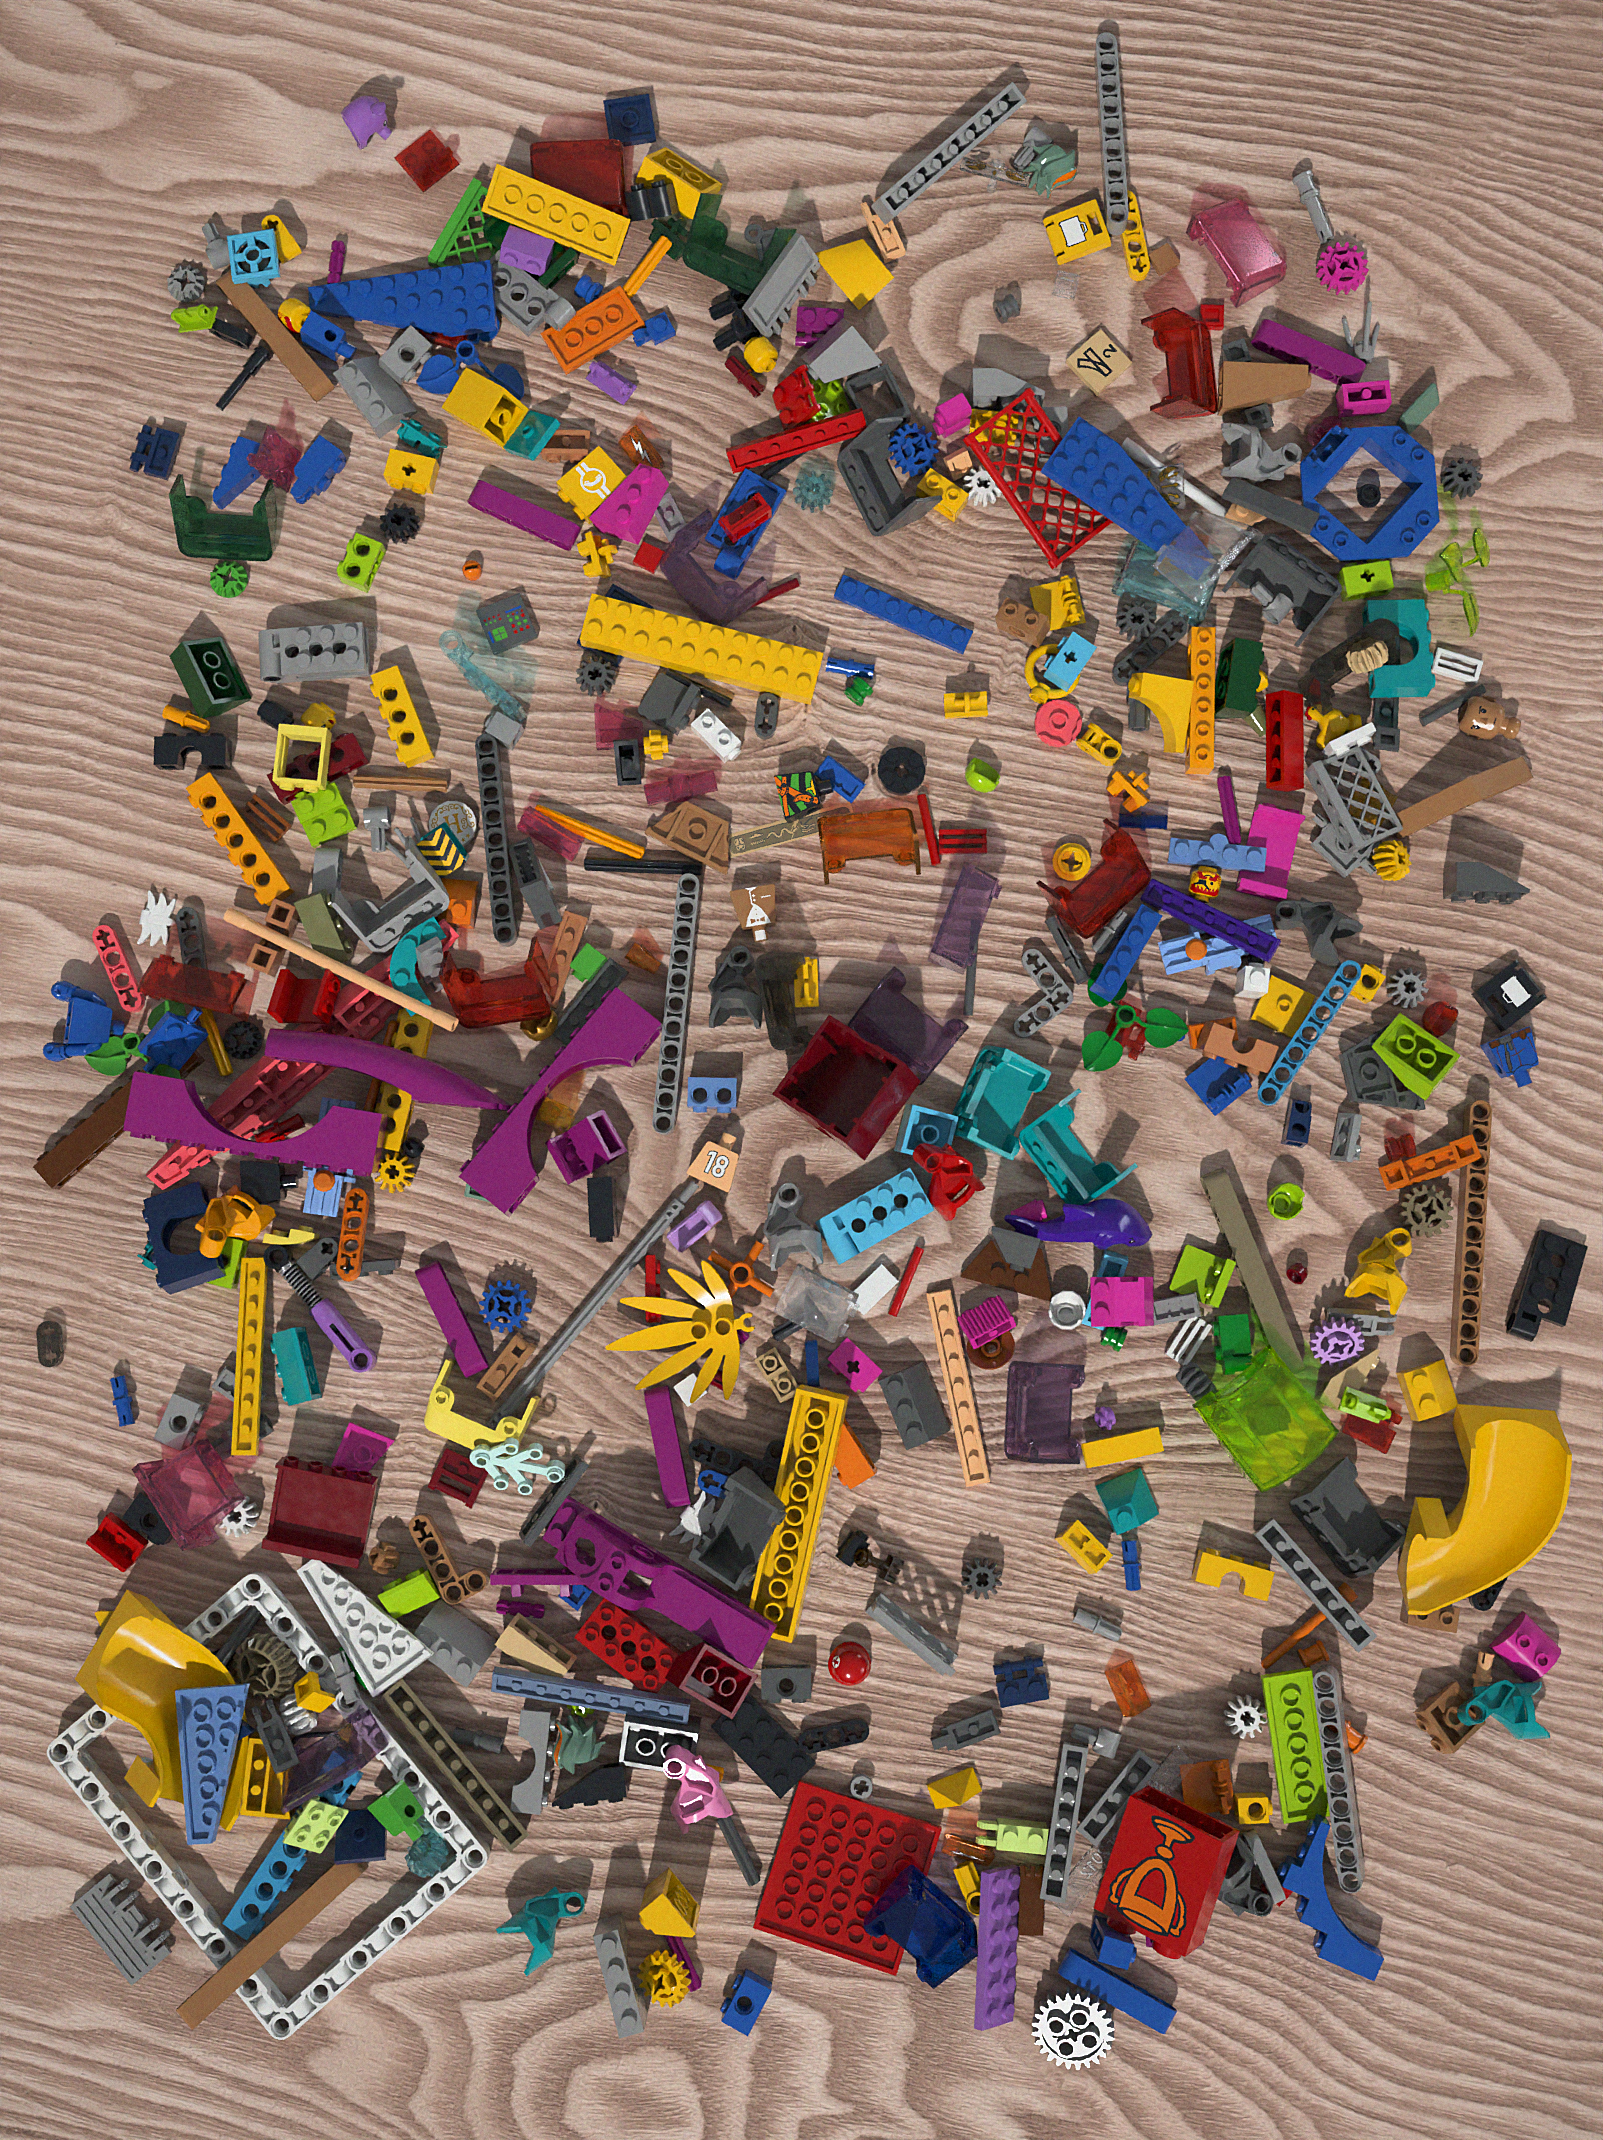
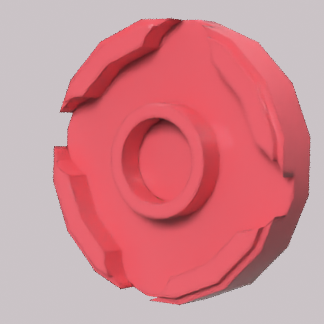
M1055 699L1043 704L1036 713L1034 721L1037 736L1042 742L1053 747L1067 746L1075 741L1082 726V718L1076 706L1067 700Z

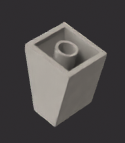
M844 318L801 356L808 367L807 373L815 381L820 379L823 383L878 366L882 363L856 329Z

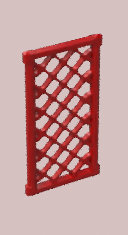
M1029 387L980 427L965 435L962 440L967 447L970 446L1048 559L1047 563L1050 568L1054 569L1113 522L1105 517L1106 520L1094 529L1095 515H1102L1093 508L1091 511L1081 510L1079 498H1077L1075 509L1066 508L1064 506L1065 494L1072 493L1063 487L1062 489L1052 488L1050 478L1047 479L1045 487L1034 483L1036 471L1042 470L1037 467L1038 455L1051 456L1063 438L1034 397V391ZM1023 399L1028 404L1025 407L1024 413L1016 412L1012 409ZM1005 413L1007 414L1005 427L994 425L996 420ZM1012 414L1023 417L1021 430L1010 427ZM1036 416L1041 423L1037 433L1026 430L1028 417ZM988 428V440L986 442H978L975 437ZM994 428L1004 430L1003 444L991 441ZM1009 431L1021 434L1019 447L1007 444ZM1025 434L1037 437L1035 450L1024 448ZM1050 436L1054 442L1051 452H1044L1039 449L1041 437ZM990 446L1002 448L1001 461H991L987 455ZM1007 448L1018 451L1017 464L1005 462ZM1023 451L1034 453L1032 467L1021 464ZM1005 465L1016 468L1014 481L1006 482L1002 477L1001 473ZM1021 468L1032 471L1030 484L1019 482L1018 478ZM1018 485L1029 487L1030 491L1027 501L1020 502L1014 493ZM1034 488L1045 490L1043 504L1032 501ZM1050 491L1061 493L1059 506L1048 504ZM1032 505L1043 508L1040 521H1033L1029 516L1028 512ZM1047 508L1058 509L1057 523L1046 521ZM1064 510L1074 512L1075 517L1072 526L1062 524L1061 519ZM1079 513L1090 515L1089 528L1078 527ZM1046 524L1056 527L1054 540L1046 541L1041 532ZM1061 527L1072 530L1070 543L1059 540ZM1077 530L1088 532L1086 536L1075 543ZM1059 544L1070 547L1059 557L1055 554Z

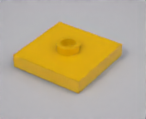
M1271 975L1268 993L1260 997L1250 1019L1292 1039L1305 1020L1315 995Z

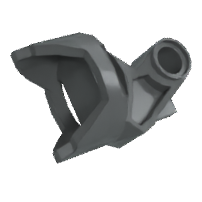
M1303 897L1300 901L1285 900L1280 902L1276 907L1274 924L1281 930L1301 927L1307 939L1311 958L1333 969H1338L1341 965L1338 959L1339 955L1333 945L1335 939L1355 935L1356 932H1361L1364 927L1359 921L1337 911L1331 902L1313 903ZM1282 913H1287V914H1289L1291 917H1287V918H1286V917L1281 916V914H1282Z
M739 945L734 947L727 955L725 961L718 963L717 974L708 985L711 994L709 1028L722 1025L730 1017H750L754 1022L755 1028L761 1029L764 999L744 982V977L752 972L756 965L755 959L745 946ZM747 957L744 962L738 963L741 958Z
M1239 1835L1217 1899L1227 1905L1238 1917L1244 1911L1264 1917L1272 1911L1273 1901L1269 1895L1257 1887L1250 1886L1254 1854Z

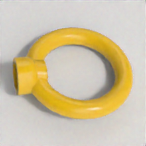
M1045 644L1039 648L1037 647L1029 654L1025 662V678L1032 689L1029 697L1039 704H1046L1048 698L1058 699L1067 696L1076 688L1080 679L1079 674L1067 692L1061 688L1050 689L1046 684L1039 683L1034 675L1036 661L1042 655L1048 653L1058 654L1060 651L1057 649L1058 644Z

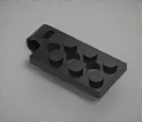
M1542 1229L1538 1231L1519 1299L1515 1300L1512 1313L1507 1321V1334L1532 1342L1537 1335L1541 1320L1560 1327L1566 1325L1588 1246ZM1553 1255L1561 1258L1562 1265L1560 1268L1552 1264L1551 1258ZM1547 1277L1555 1281L1554 1290L1546 1288L1545 1279ZM1540 1300L1547 1302L1549 1306L1547 1313L1539 1310L1538 1303Z

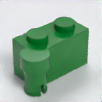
M1248 1314L1214 1316L1215 1321L1211 1322L1212 1334L1216 1336L1217 1346H1214V1358L1219 1361V1365H1222L1223 1374L1234 1375L1235 1372L1254 1371V1365H1246V1363L1254 1362L1251 1355Z

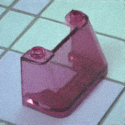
M1234 198L1200 210L1192 215L1186 234L1192 242L1199 239L1198 244L1200 246L1205 244L1227 277L1226 286L1228 288L1232 287L1234 295L1230 297V300L1235 308H1238L1284 279L1287 269L1285 260L1278 256L1250 214L1248 205L1244 200Z

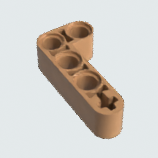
M420 1513L409 1522L410 1533L445 1602L452 1605L458 1604L481 1592L488 1585L490 1576L483 1568H474L463 1575L461 1574L434 1518L430 1514ZM420 1521H425L427 1523V1526H425L424 1529H418L417 1524H419ZM432 1532V1536H429L425 1540L422 1539L423 1536ZM429 1541H434L438 1544L439 1549L437 1553L429 1552L427 1548ZM445 1563L449 1566V1575L444 1576L439 1573V1564ZM473 1574H479L482 1577V1586H475L472 1583L471 1577ZM450 1586L459 1587L461 1591L459 1598H454L450 1595Z

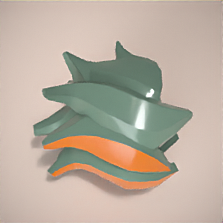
M1058 145L1033 146L1038 156L1030 163V166L1023 169V172H1033L1028 188H1032L1036 183L1035 191L1041 195L1046 189L1047 198H1050L1054 189L1070 184L1077 175V167L1074 166L1075 150H1071L1066 154Z
M569 1715L567 1716V1728L558 1721L556 1723L559 1729V1736L554 1745L552 1756L557 1766L561 1769L565 1767V1769L574 1774L575 1764L581 1766L583 1763L597 1758L601 1747L606 1741L596 1742L595 1728L598 1723L597 1720L587 1727L581 1716H578L579 1722L577 1723Z

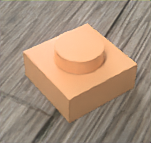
M964 447L943 458L949 476L953 481L967 475L971 469H974L968 450Z

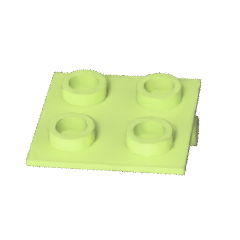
M312 1792L305 1797L302 1808H298L297 1813L299 1815L295 1814L288 1827L284 1829L285 1834L283 1835L284 1840L282 1842L321 1854L349 1811L319 1801L320 1797Z

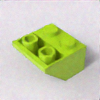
M420 1567L406 1575V1580L402 1581L400 1577L382 1587L384 1591L378 1595V1598L394 1619L442 1596L429 1569L424 1570L423 1567Z

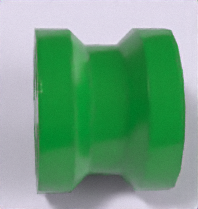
M856 676L853 679V684L850 687H846L843 692L854 704L861 707L864 704V699L872 695L873 689L863 679Z
M1106 1327L1100 1344L1103 1346L1109 1345L1114 1351L1119 1352L1128 1330Z

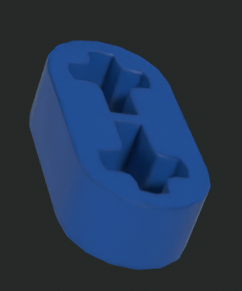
M805 1340L807 1386L817 1387L820 1386L817 1340Z
M712 1469L702 1471L697 1480L700 1489L725 1499L726 1495L724 1492L726 1489L721 1488V1485L726 1484L729 1476ZM712 1474V1479L719 1482V1486L710 1484L709 1487L704 1486L705 1481L702 1480V1477Z

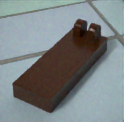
M1019 1863L1018 1935L1043 1936L1044 1899H1040L1045 1866L1044 1864L1024 1865V1863Z

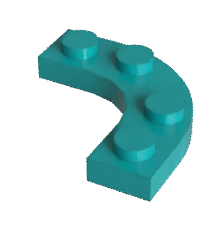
M434 916L411 929L400 939L393 951L390 962V978L393 988L428 1006L432 1003L421 988L415 975V964L417 962L415 948L435 936L440 941L447 937ZM405 1008L410 1016L416 1014L415 1012Z

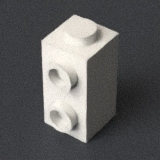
M708 708L691 723L692 731L724 763L729 759L733 761L741 753V741Z
M1249 963V966L1242 968L1236 975L1234 996L1259 999L1267 994L1270 969L1263 968V964Z

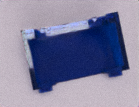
M909 1865L900 1872L864 1917L866 1932L876 1938H880L885 1933L916 1959V1974L922 1982H926L933 1989L978 1956L977 1928L972 1917L914 1865Z

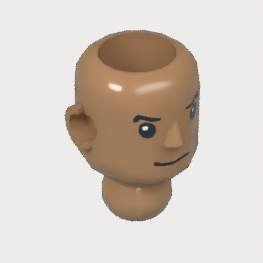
M1483 695V697L1473 696L1468 698L1460 713L1458 726L1462 732L1467 733L1466 736L1473 737L1479 741L1481 738L1486 740L1493 739L1498 733L1502 734L1506 739H1515L1520 730L1521 721L1516 717H1505L1504 707L1497 703L1496 699Z

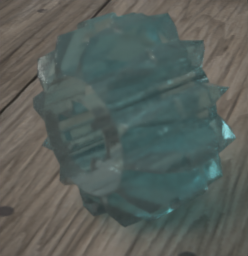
M812 471L811 477L806 473L802 474L803 480L797 479L795 481L797 487L793 488V494L796 495L795 503H802V510L810 507L811 513H814L815 507L822 511L824 509L823 504L829 505V497L833 496V490L830 489L831 481H824V474L816 477L815 471ZM809 490H813V492H817V494L814 495L812 492H809Z
M435 1833L422 1834L418 1840L413 1842L411 1847H407L408 1854L404 1858L409 1870L422 1878H425L427 1875L433 1877L436 1870L441 1871L440 1866L447 1862L445 1856L449 1853L445 1841Z

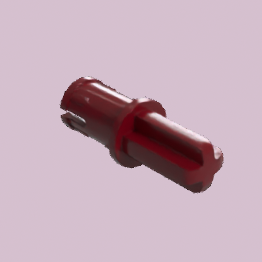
M734 355L726 360L724 365L738 379L737 383L739 385L742 384L754 398L761 395L759 392H763L765 386L752 375V370L747 369Z

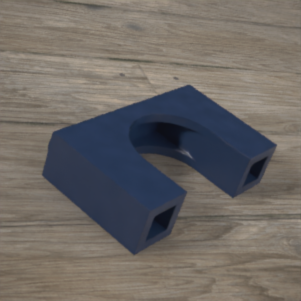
M200 1181L143 1200L145 1209L142 1210V1214L149 1226L147 1238L153 1246L154 1252L151 1253V1258L158 1270V1274L155 1277L160 1289L163 1288L171 1295L226 1276L222 1254L216 1258H208L199 1250L187 1255H176L170 1249V1238L175 1228L187 1219L205 1214L210 1203L208 1190Z

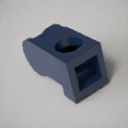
M1296 1099L1290 1100L1281 1144L1300 1148L1308 1144L1312 1118L1311 1102Z

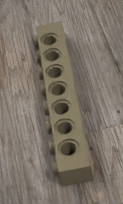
M402 1678L380 1696L506 1852H511L529 1836V1833Z

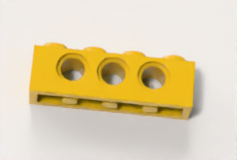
M396 665L370 675L373 681L370 684L371 691L375 698L379 697L382 704L378 706L383 719L387 718L390 727L386 728L391 741L396 740L398 745L395 752L399 762H404L410 768L435 758L399 667ZM390 692H398L394 700H387V695ZM398 714H406V718L402 722L395 721ZM407 735H414L412 743H404V738Z

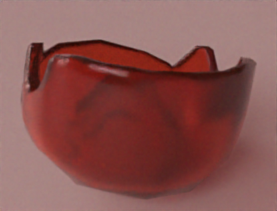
M1446 1001L1434 1002L1424 1010L1421 1019L1422 1027L1434 1037L1440 1038L1452 1027L1459 1012Z

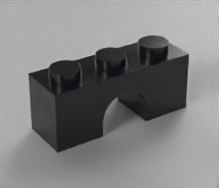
M163 733L162 736H154L153 765L160 770H184L186 756L191 752L199 751L202 757L201 764L207 770H231L232 741L224 736L223 733H210V736H201L198 733H186V736Z

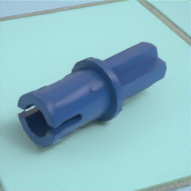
M1137 1540L1121 1541L1124 1563L1121 1564V1567H1124L1126 1589L1128 1591L1140 1590L1139 1566H1141V1563L1138 1562Z

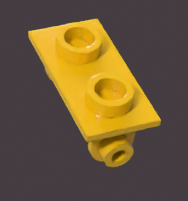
M801 957L800 959L793 960L795 1008L819 1007L817 959Z

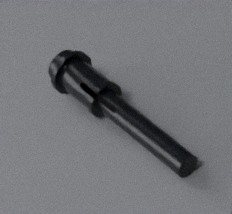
M260 345L258 348H254V354L242 366L244 370L215 404L221 411L227 407L251 376L255 377L264 363L270 361L271 353Z

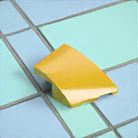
M864 239L815 253L819 263L858 310L894 278Z

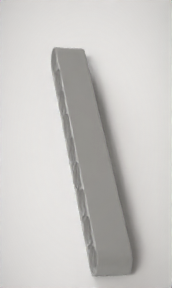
M1104 32L1096 39L1094 61L1105 226L1108 233L1117 236L1126 230L1129 211L1117 40L1112 33Z
M1326 1664L1318 1668L1313 1678V1690L1340 1887L1345 1892L1352 1894L1358 1892L1362 1887L1365 1870L1339 1674L1335 1667ZM1320 1675L1329 1676L1332 1683L1322 1682ZM1323 1700L1332 1701L1335 1708L1326 1707ZM1334 1725L1338 1732L1332 1733L1326 1726ZM1330 1750L1339 1751L1342 1757L1336 1758L1332 1756ZM1333 1775L1342 1776L1345 1782H1337ZM1336 1800H1344L1348 1806L1341 1807ZM1345 1824L1349 1826L1351 1831H1343L1340 1825ZM1343 1850H1351L1355 1856H1347ZM1352 1874L1356 1876L1358 1880L1351 1881L1347 1878L1346 1875Z

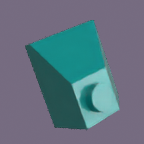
M1141 1468L1095 1486L1111 1528L1116 1535L1141 1526L1159 1515Z

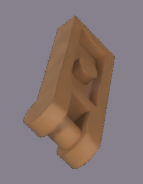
M519 1332L512 1338L476 1386L477 1389L494 1402L498 1400L537 1349L534 1343L531 1342L529 1344L524 1340V1336ZM516 1347L524 1351L520 1357L513 1353Z

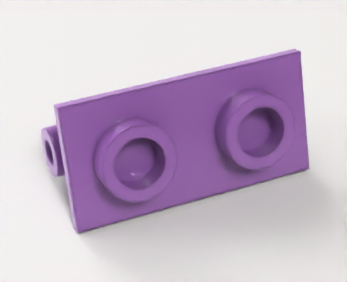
M600 360L597 363L593 361L589 366L591 372L586 377V380L624 406L637 386Z

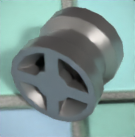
M1011 293L1006 295L1003 300H996L992 304L995 315L1001 324L1007 322L1010 317L1015 318L1020 315L1017 301Z

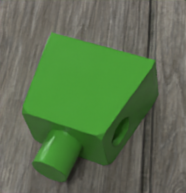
M403 1779L385 1790L367 1807L392 1836H397L405 1831L414 1842L425 1832L416 1821L424 1814V1810Z

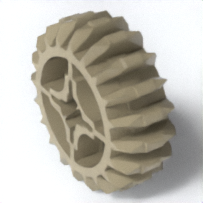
M259 1632L251 1637H247L238 1646L235 1655L232 1657L235 1661L232 1667L237 1670L234 1676L240 1678L239 1684L250 1683L248 1691L252 1692L253 1698L259 1696L261 1700L283 1696L292 1687L297 1677L295 1671L298 1666L293 1663L296 1657L290 1655L291 1648L287 1649L284 1646L285 1641L279 1642L277 1635L271 1637L269 1633L261 1634Z

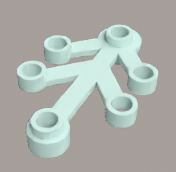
M507 1438L503 1443L492 1448L484 1444L478 1445L470 1453L471 1463L477 1467L485 1468L493 1477V1485L498 1490L507 1489L509 1477L501 1473L497 1466H502L518 1483V1492L522 1495L532 1493L533 1482L526 1478L521 1471L545 1475L553 1483L559 1482L565 1475V1464L560 1460H550L546 1465L524 1461L528 1458L538 1460L542 1457L543 1446L539 1443H532L528 1448L518 1452L519 1441L515 1438ZM503 1453H506V1454H509L510 1456L503 1457V1456H499V1455H501V1454H503Z

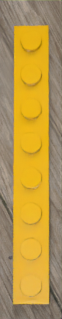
M241 1258L231 1455L258 1456L268 1271L264 1258Z

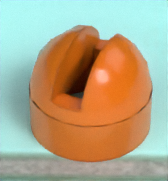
M468 560L464 563L462 571L466 579L475 581L481 577L482 568L477 561ZM477 566V569L474 568L466 570V568Z

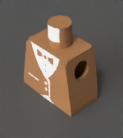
M775 884L729 891L742 931L752 930L754 942L767 941L766 927L776 925Z

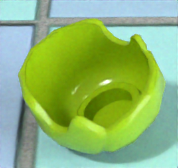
M973 758L965 769V779L975 791L982 793L991 792L999 784L1000 775L981 759Z
M1290 1182L1277 1184L1267 1195V1209L1274 1218L1283 1221L1293 1219L1303 1209L1302 1200L1305 1194L1296 1184Z

